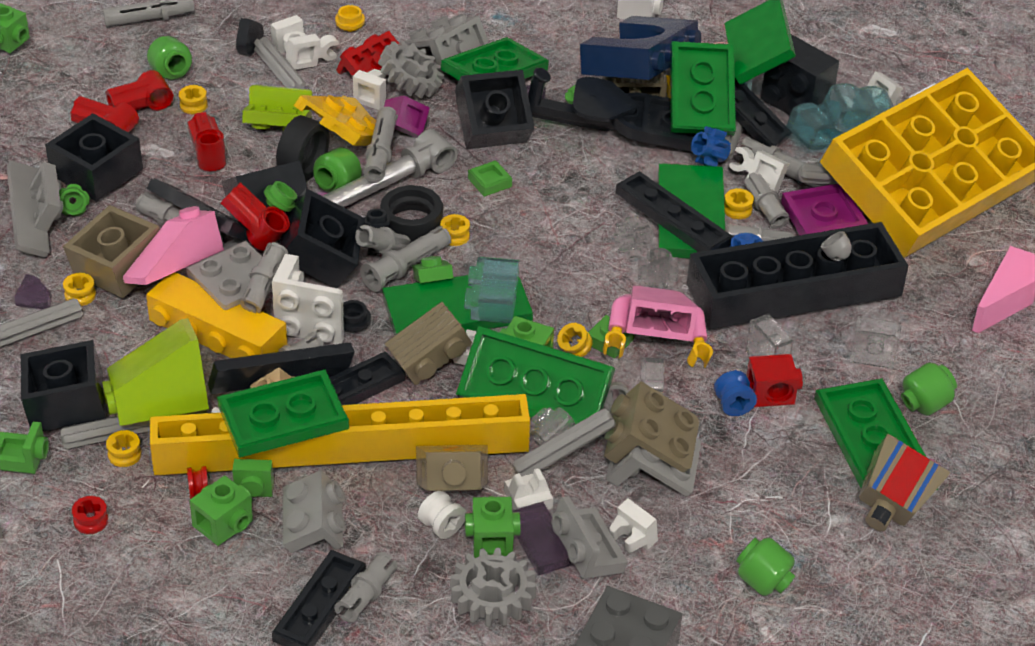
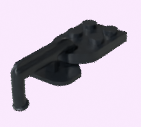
M536 68L533 71L534 76L528 93L532 117L601 131L617 130L620 134L632 140L651 145L676 148L682 151H691V143L696 134L671 132V98L639 92L625 93L612 81L594 77H582L576 81L573 104L542 98L544 86L550 81L551 75L543 68Z

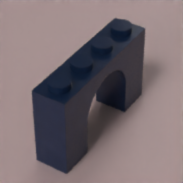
M630 16L619 22L620 39L592 37L580 44L581 74L650 80L670 68V45L672 41L701 43V31L698 30V20Z

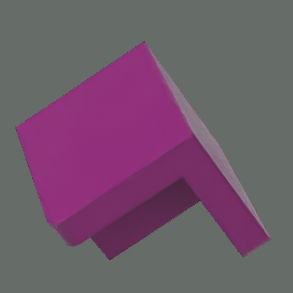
M407 96L385 100L384 107L393 108L396 110L395 115H398L394 129L414 138L423 133L430 107Z

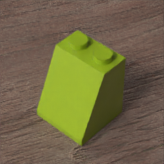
M188 318L179 320L107 368L109 380L102 381L109 415L116 414L120 426L150 421V417L181 415L209 409L199 342Z

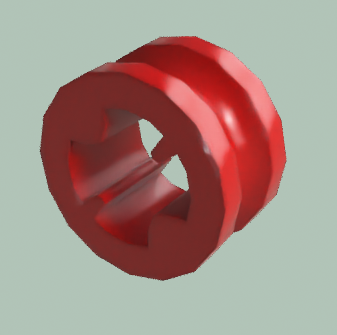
M201 466V469L198 471H194L192 467L187 468L190 499L199 494L208 485L206 466Z
M85 496L73 504V523L76 530L80 533L95 534L107 526V506L100 497ZM93 513L94 516L87 517L86 514Z

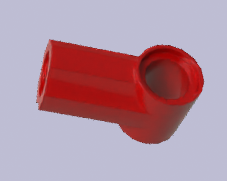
M155 70L142 73L135 82L105 91L109 106L115 107L118 103L123 102L131 105L135 110L146 107L156 111L163 110L172 103L174 97L163 76Z
M79 96L74 101L70 112L71 121L79 123L94 113L128 133L139 123V116L136 110L131 105L123 102L112 107Z
M206 112L195 113L194 117L187 122L196 151L198 167L204 171L220 170L226 165L224 134L218 129L214 117L207 115Z
M241 182L220 203L248 229L247 238L249 242L259 250L265 251L268 243H277L290 227L289 218L284 211L277 207H266Z

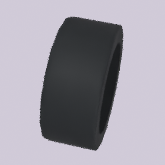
M303 115L294 117L287 124L279 140L276 152L277 166L300 160L305 181L311 179L314 176L313 167L315 161L322 154L328 152L330 142L329 129L321 125L319 121Z
M407 185L397 187L389 191L381 200L380 209L385 210L387 215L390 216L391 222L387 227L391 228L394 233L408 236L410 243L440 226L443 219V203L440 196L433 190L423 186ZM407 210H418L428 214L423 218L414 220L395 216V214Z

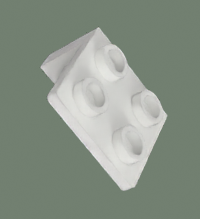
M285 254L272 280L274 317L286 322L288 336L305 338L313 332L317 334L316 338L320 337L323 342L331 344L342 343L344 340L343 291L338 288L303 282L304 273L299 271V256Z

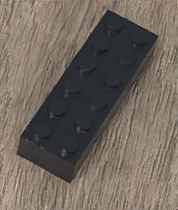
M877 222L690 253L687 286L697 306L703 310L705 322L710 330L899 297L903 294L909 265L883 223ZM844 231L852 245L851 253L846 259L840 261L831 260L822 250L821 244L831 235Z

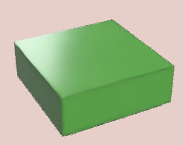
M496 160L468 170V179L484 197L512 187V177Z

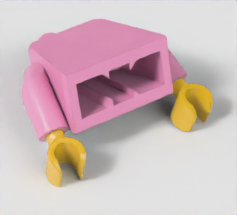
M633 286L632 294L620 296L613 302L608 326L609 332L606 333L604 339V355L607 354V348L612 346L620 350L618 358L623 356L626 337L623 333L626 331V333L690 341L694 345L687 358L688 364L694 367L697 358H700L704 363V368H706L713 355V349L709 344L705 343L707 341L705 315L703 310L682 292Z

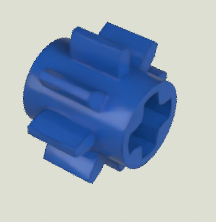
M705 126L704 132L697 133L691 143V151L697 155L695 162L706 166H717L718 162L725 161L731 150V143L725 139L727 132Z

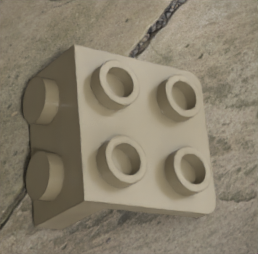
M642 381L626 395L620 394L615 399L611 407V413L613 414L616 426L605 434L607 444L604 457L616 464L636 446H640L681 472H686L692 467L699 427V419L695 414Z

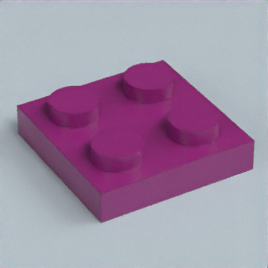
M839 184L782 193L781 204L789 214V218L799 235L868 224L856 203Z

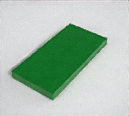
M659 163L658 184L725 230L723 167ZM658 224V257L690 259V253L697 252Z
M516 268L457 276L452 279L426 283L418 282L382 288L383 300L394 335L405 329L440 302L444 303L465 332L467 329L477 331L478 326L487 329L509 326L514 316L533 321V311Z
M478 326L456 395L468 398L526 394L531 419L568 430L603 409L616 368Z
M883 378L816 390L814 399L860 488H862L874 452L887 434H890L926 457Z

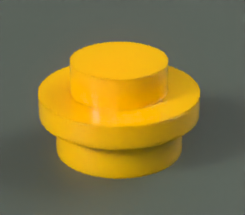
M345 5L339 8L335 16V23L339 28L352 32L365 24V16L358 6Z

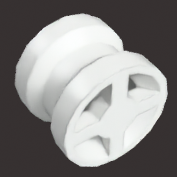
M435 491L421 504L418 511V519L425 526H432L433 532L440 539H447L457 533L465 522L466 510L460 504L452 503L451 497L445 491Z

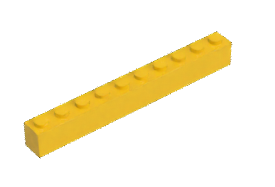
M526 394L342 405L349 419V429L240 458L221 413L150 417V450L154 475L187 473V468L192 467L194 471H198L201 469V466H206L207 472L232 471L234 459L272 460L273 468L416 459V446L488 445V454L529 452L530 416Z

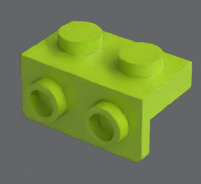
M251 85L249 88V104L243 109L242 123H250L251 127L255 129H269L270 125L283 126L282 130H284L287 124L299 115L312 119V110H303L302 112L294 104L300 95L313 96V92L310 89Z

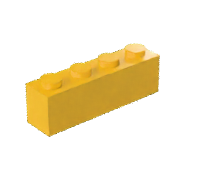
M174 272L166 276L146 294L150 321L158 326L169 328L179 320L188 318L199 344L229 358L275 353L287 345L286 322L262 311L260 313L257 311L256 313L247 311L240 304L228 310H223L196 281Z

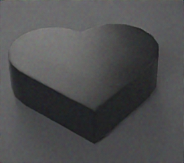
M241 18L236 39V49L239 54L251 56L255 52L254 48L256 45L254 41L256 39L260 40L264 35L262 24L251 19Z

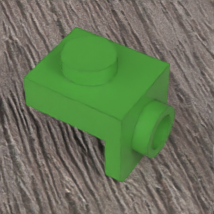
M33 421L28 435L0 432V470L36 473L40 460L47 457L49 440L48 437L43 435L41 422Z

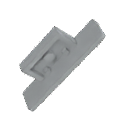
M9 161L7 175L15 248L29 255L47 257L50 252L47 231L52 222L60 218L63 210V201L60 200L59 196L60 180L57 179L56 165L43 162L38 169L15 161Z

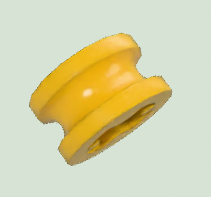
M198 85L183 87L179 91L180 109L187 114L205 111L208 107L207 91L205 88Z
M741 188L727 191L724 197L725 214L730 218L740 220L751 216L754 203L752 193Z
M451 214L441 220L440 226H443L442 230L446 228L451 236L450 246H461L467 243L470 237V222L465 216Z
M74 273L67 276L63 281L65 300L77 299L81 306L91 303L96 297L92 276L86 273Z
M575 322L565 325L557 336L558 345L563 352L583 357L591 350L592 337L586 328ZM578 335L581 340L577 339L578 344L571 346L569 343L573 342L571 338Z
M120 430L111 434L106 440L108 459L114 466L129 467L140 460V439L133 431Z

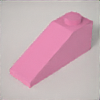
M198 206L187 207L179 211L180 216L166 221L124 274V283L148 285L223 251L224 248L215 211H201Z
M1013 246L1009 247L978 305L972 328L973 332L980 333L1033 304L1035 300L1034 253Z

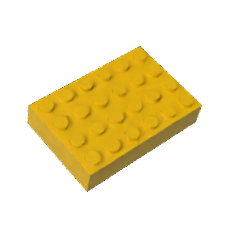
M967 67L835 137L820 163L873 223H883L905 258L1034 183L1035 139Z

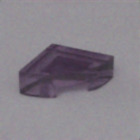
M26 274L14 296L16 306L35 309L51 307L49 290L41 283L38 277Z

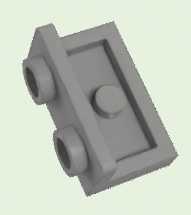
M322 470L283 487V546L291 553L323 539L335 550L343 547V531L346 528L342 513V502L345 500L344 492L340 484L332 481Z
M569 496L561 497L556 511L552 515L551 524L554 533L559 536L568 552L570 561L575 564L581 577L584 579L624 573L628 561L596 507L576 509Z

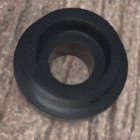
M349 300L343 303L344 330L357 332L369 326L371 313L363 302Z

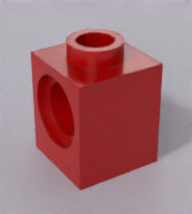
M792 354L749 357L747 377L750 381V387L754 390L757 397V403L754 407L795 405L797 390L802 389L803 376L801 369L795 367Z

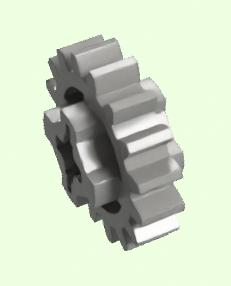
M403 40L399 44L392 41L390 45H387L378 61V64L382 66L381 73L389 76L387 81L396 83L397 90L405 89L409 96L412 93H416L419 98H422L424 94L427 97H431L433 93L437 92L444 78V74L439 72L441 65L434 64V56H427L424 48L418 50L414 43L407 45Z
M483 548L480 549L479 557L477 558L468 553L465 555V564L456 563L455 574L450 576L452 603H458V613L460 615L470 612V622L474 623L481 617L485 618V625L490 627L493 619H499V622L505 626L507 625V617L512 616L514 619L520 620L522 618V609L531 610L532 599L536 598L534 570H528V561L526 559L516 562V553L513 551L507 556H502L501 549L496 548L493 555H488ZM471 581V587L468 589L467 586ZM518 585L519 589L516 593H514L515 586Z

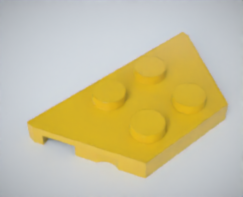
M300 95L294 104L302 112L303 110L315 112L322 118L319 122L321 125L335 132L353 146H368L371 144L376 120L356 98L344 95L342 97H334L332 95Z

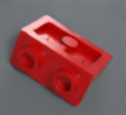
M390 31L379 36L374 34L367 38L363 45L357 48L351 46L340 55L341 61L336 71L339 75L348 71L353 77L359 70L369 72L373 69L381 70L382 66L378 64L383 50L392 41H395L397 44L399 42Z

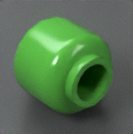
M161 36L155 39L149 46L147 60L150 67L158 71L163 78L174 80L183 77L189 71L192 64V55L189 48L177 38Z
M339 147L322 154L315 161L313 172L319 187L329 193L360 178L362 168L359 159L352 151Z
M928 362L903 378L902 386L904 392L901 393V398L910 411L917 410L921 414L929 416L954 400V390L957 388V383L946 366L942 364L938 366L935 363Z
M755 537L736 560L740 564L738 568L740 578L762 596L770 595L774 590L782 594L796 577L791 572L795 564L794 557L770 537L763 538L761 541Z

